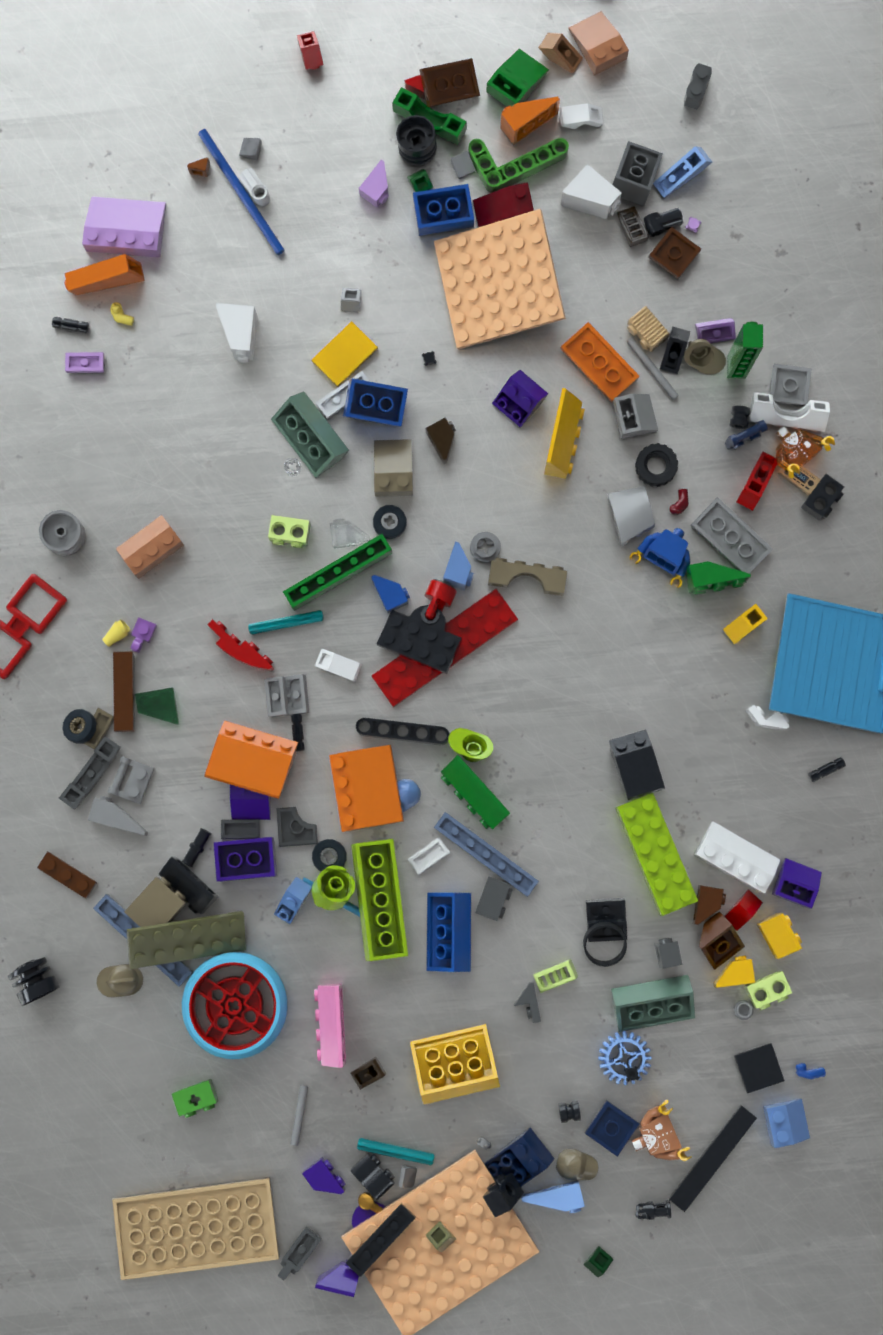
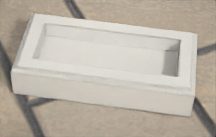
M438 837L408 858V861L417 874L420 875L450 854L440 837Z

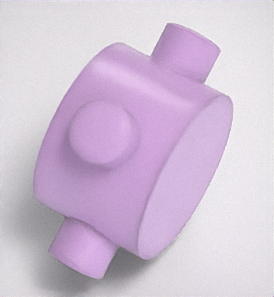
M690 217L685 228L696 233L701 221Z

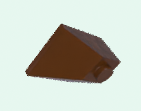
M720 911L704 923L699 947L715 970L744 948L745 945L732 924Z

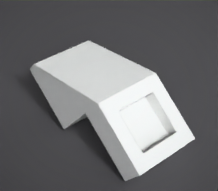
M586 103L559 108L561 126L575 130L583 124L595 127L603 125L602 108Z
M321 649L315 667L354 682L362 666L361 663L325 649Z
M753 705L746 710V713L756 726L785 730L790 727L788 724L789 720L784 713L775 712L765 719V713L759 706Z

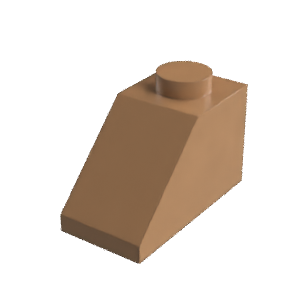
M547 33L538 47L550 61L571 73H574L583 59L565 36L560 33Z

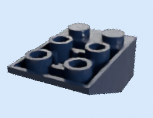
M528 1128L484 1164L494 1179L503 1173L505 1176L513 1173L522 1187L546 1170L555 1158L534 1131Z

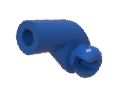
M805 1063L796 1065V1074L800 1077L813 1080L826 1076L823 1067L807 1070Z

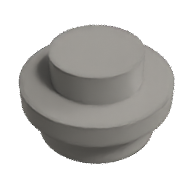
M740 1000L735 1004L734 1013L737 1018L747 1020L753 1015L754 1008L749 1001Z

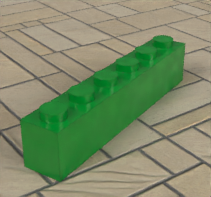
M753 321L743 324L727 355V378L746 379L763 349V324Z
M380 534L284 590L283 593L295 611L393 554L392 549L383 534Z

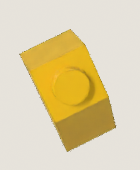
M746 955L734 957L735 960L729 961L713 983L714 987L755 983L752 959H747Z

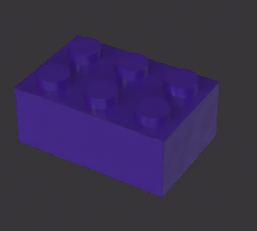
M274 837L213 842L217 882L277 876Z

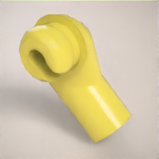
M112 303L110 312L117 323L132 326L134 317L125 315L120 303Z

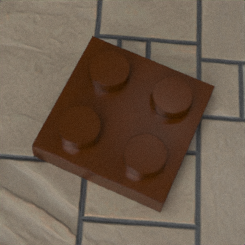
M671 227L648 258L679 279L700 253L701 248Z

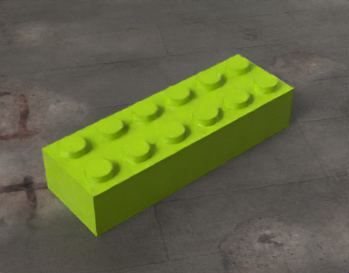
M647 794L616 807V812L659 915L664 916L698 902L654 794Z
M387 839L352 844L365 960L376 961L408 956L394 840Z

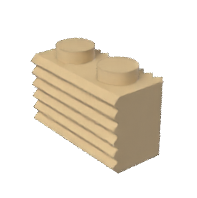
M647 306L632 316L627 323L629 332L633 336L637 335L641 346L645 350L649 349L651 352L664 343L670 335Z

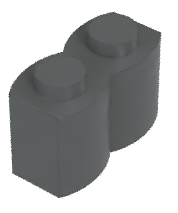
M700 63L695 66L684 97V106L696 110L700 107L712 74L711 67Z

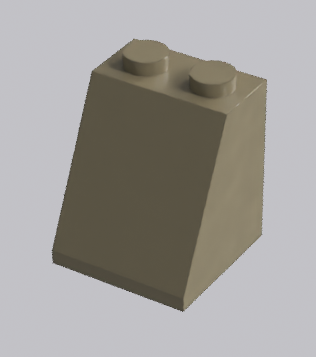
M155 877L124 913L140 927L169 923L186 906L187 903L184 901L186 897L179 890L174 892L170 888L172 884L164 877L161 879Z

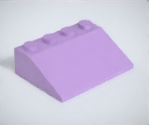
M91 197L84 225L82 245L86 252L160 257L166 203Z

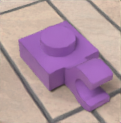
M138 617L131 633L136 638L130 649L139 653L144 641L150 643L157 625Z

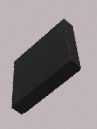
M772 1043L734 1055L747 1094L785 1081Z

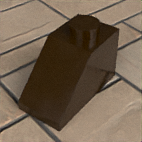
M445 417L425 428L426 434L443 464H446L454 441V432L456 431L451 421L448 422Z

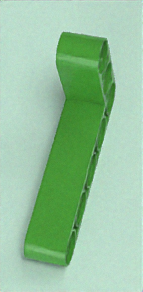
M557 138L498 168L481 139L470 141L468 153L486 190L492 193L512 186L564 160L568 154L569 144L564 138ZM562 147L564 151L558 152L555 148ZM480 148L481 151L476 153L473 152L472 149ZM545 155L548 159L541 160L539 156ZM485 163L488 164L490 167L484 169L481 167V165ZM524 163H529L531 167L524 168L522 165ZM512 171L515 175L507 176L506 173ZM495 179L498 181V183L492 185L489 183V181Z

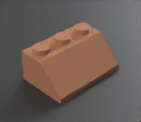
M161 515L117 547L116 550L139 579L183 547L184 544Z

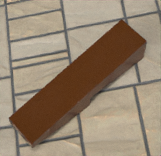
M132 651L113 652L115 732H134L135 656Z

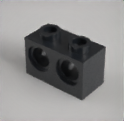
M825 474L801 508L818 520L823 516L827 518L833 510L830 506L834 501L838 503L844 495L841 491L845 486L828 474ZM831 487L834 490V494H828L825 488ZM820 502L823 505V509H816L814 503Z

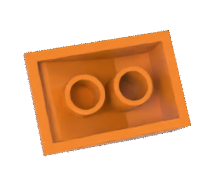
M557 96L520 102L512 107L511 105L507 106L501 114L500 129L514 146L558 114L560 98Z

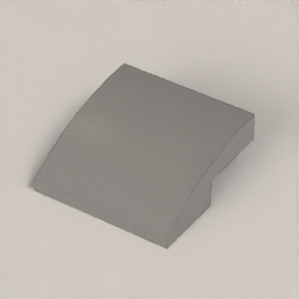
M306 675L264 679L268 717L309 713Z

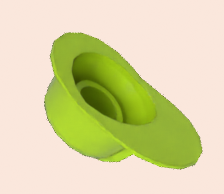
M458 728L451 731L448 736V743L454 752L462 755L469 762L481 761L489 757L493 752V743L486 735Z

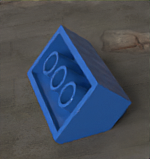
M427 893V971L471 972V893Z

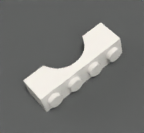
M754 392L749 417L750 421L754 423L764 420L766 424L778 427L788 426L794 429L802 428L814 432H825L830 407L829 402L810 400L804 407L798 410H785L775 403L772 394Z

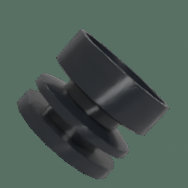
M418 115L409 116L402 120L396 131L400 156L410 165H425L433 159L437 150L433 124L427 118Z
M45 957L31 960L17 967L15 971L8 975L9 980L19 978L18 981L12 984V987L23 986L24 988L16 994L22 1006L40 999L59 988L55 976L46 978L44 976L51 969L50 966L40 968V966L47 963Z

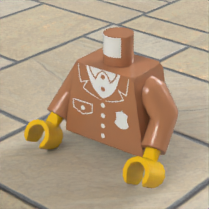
M665 1100L661 1105L647 1111L640 1122L641 1126L638 1127L641 1136L631 1140L635 1151L647 1147L649 1154L655 1158L687 1161L692 1158V1156L688 1157L685 1155V1151L690 1150V1148L685 1147L681 1149V1144L668 1116L673 1107L667 1109L665 1105L669 1101Z

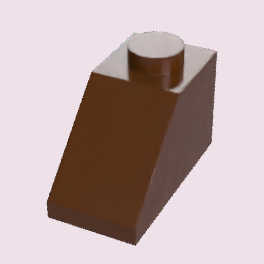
M698 885L696 896L698 902L695 903L692 924L699 925L720 910L721 905H725L726 894L723 893L724 889Z

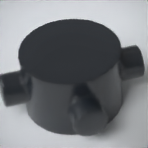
M434 351L422 354L425 366L437 363Z
M637 1066L624 1069L627 1082L635 1079L639 1080Z

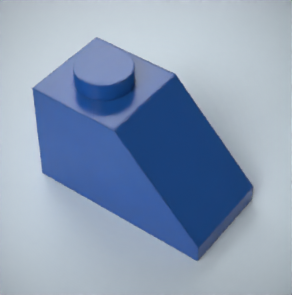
M377 575L371 576L387 613L408 604L407 599L410 596L406 588H402L399 583Z

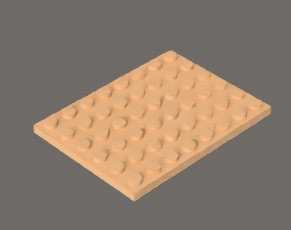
M473 1150L341 1237L353 1255L401 1203L416 1216L409 1226L364 1273L402 1335H413L539 1253V1249L513 1208L500 1216L494 1217L483 1196L488 1191L487 1187L495 1181L476 1150ZM438 1222H441L456 1238L443 1252L438 1251L426 1237V1234Z

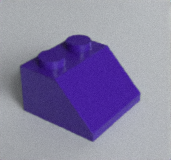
M230 785L232 820H271V796Z

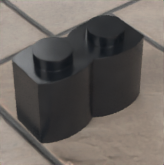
M367 1153L350 1171L367 1191L378 1200L395 1184L393 1180L395 1176L389 1169L384 1170L380 1166L382 1162L375 1154L371 1156Z

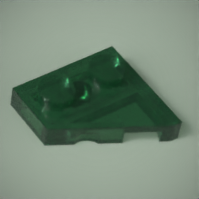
M173 687L135 694L139 714L176 725L179 724Z

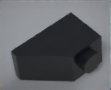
M672 326L661 362V370L678 374L688 344L690 331Z

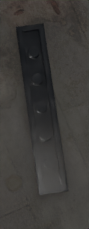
M740 1105L669 1197V1200L685 1212L757 1117Z

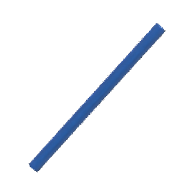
M202 129L198 135L275 253L277 255L282 254L285 250L207 130Z

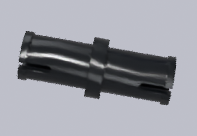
M200 828L194 842L190 843V849L182 860L184 864L193 867L199 854L203 853V847L212 833Z

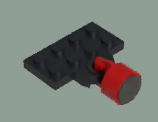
M438 579L431 580L424 594L427 599L431 600L430 604L418 607L410 616L392 610L377 641V646L447 674L462 642L461 637L446 632L447 623L442 613L444 607H451L457 593L456 588Z

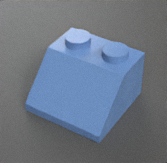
M455 541L443 581L465 591L466 586H471L474 573L471 572V565L460 543Z
M802 1099L763 1106L771 1146L779 1148L794 1145L810 1138Z

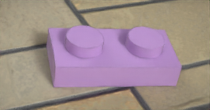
M65 353L66 373H104V353Z

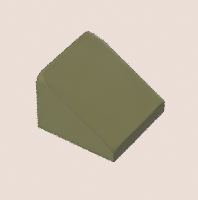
M438 1222L426 1234V1237L440 1252H443L456 1240L455 1236L441 1222Z

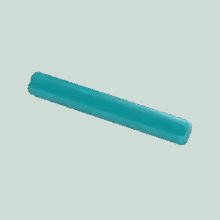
M318 610L251 623L248 625L249 633L257 634L323 621V612Z
M359 1138L357 1144L358 1150L426 1165H432L434 1161L433 1153Z

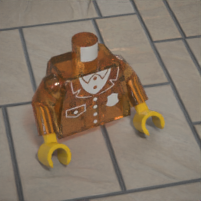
M784 426L776 433L782 441L776 448L777 465L788 473L789 478H793L794 472L800 474V467L818 455L823 446L826 451H830L831 446L829 444L835 445V440L831 436L824 438L801 429L791 434Z

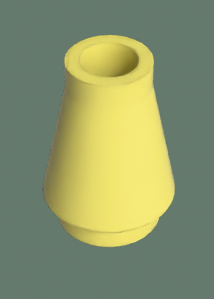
M120 619L118 622H114L102 640L108 647H111L128 636L131 629Z

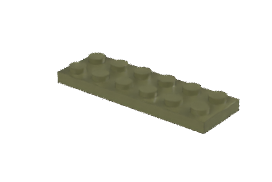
M238 911L127 929L129 967L136 969L246 950L244 913Z

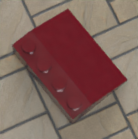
M528 182L508 186L473 200L478 227L534 211Z

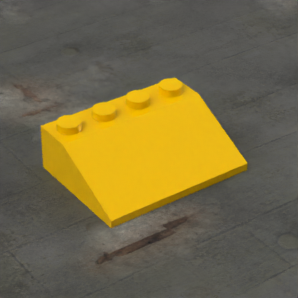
M562 388L544 475L566 479L567 474L572 472L573 463H570L571 455L575 456L577 449L574 440L575 437L579 438L581 427L578 426L579 419L583 420L585 411L584 408H581L582 401L566 388Z
M486 1024L410 1042L423 1105L500 1087Z

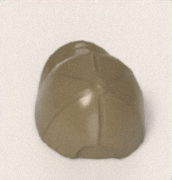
M576 1149L563 1150L558 1155L556 1165L559 1175L568 1180H591L596 1177L599 1168L595 1158Z

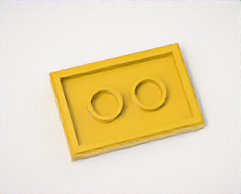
M351 321L311 361L339 387L378 347Z

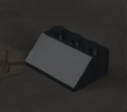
M172 856L159 872L161 877H164L172 884L171 887L176 891L179 890L186 897L185 900L189 903L188 907L195 914L198 912L203 914L219 897L177 857Z

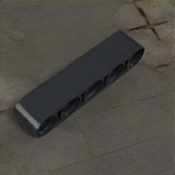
M361 718L356 722L357 732L365 737L445 745L450 735L449 731L441 726L373 718ZM361 723H369L370 729L367 732L360 731L359 726ZM385 724L389 726L388 733L380 734L378 731L380 725ZM404 726L408 729V734L402 737L398 735L397 731L400 727ZM425 729L428 734L426 738L420 739L416 735L417 731ZM444 731L447 737L445 740L439 741L435 737L436 733Z

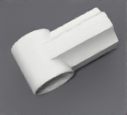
M252 168L242 171L238 177L253 198L255 204L260 207L266 206L270 201L266 186L262 184ZM259 193H265L264 196L257 197Z

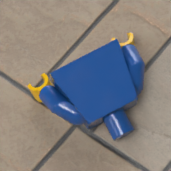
M675 528L673 532L665 529L662 533L657 532L647 536L637 548L638 551L631 553L630 560L634 555H638L639 559L635 564H639L641 562V555L644 554L643 557L673 576L676 573V577L671 578L670 585L677 579L679 581L677 588L681 587V578L685 576L687 567L690 565V554L687 549L688 542L682 539L685 534L684 531L680 528Z

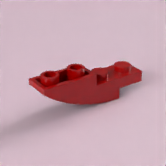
M212 619L207 624L220 637L216 645L232 658L256 669L271 672L274 670L271 665L273 661L267 655L262 657L258 653L260 649L252 641L248 643L245 640L239 645L241 641L234 634L229 636L225 632L227 627L220 621L216 623Z

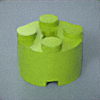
M333 865L320 872L313 882L311 889L316 906L333 911L343 908L355 891V880L352 875L350 876L346 872L345 868Z

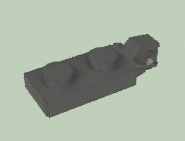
M306 1226L282 1258L280 1264L283 1268L279 1272L278 1277L284 1281L290 1272L292 1274L298 1272L322 1238Z

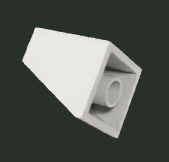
M587 164L563 190L561 205L565 208L607 219L610 215L614 216L619 210L622 193Z
M216 303V309L234 358L238 362L247 363L249 360L253 361L258 320L255 307Z

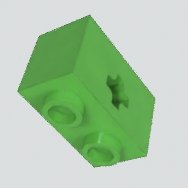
M211 1079L172 1093L179 1117L182 1115L185 1118L196 1115V1110L202 1108L204 1111L215 1108L214 1104L218 1102ZM194 1094L196 1097H200L198 1104L191 1101Z

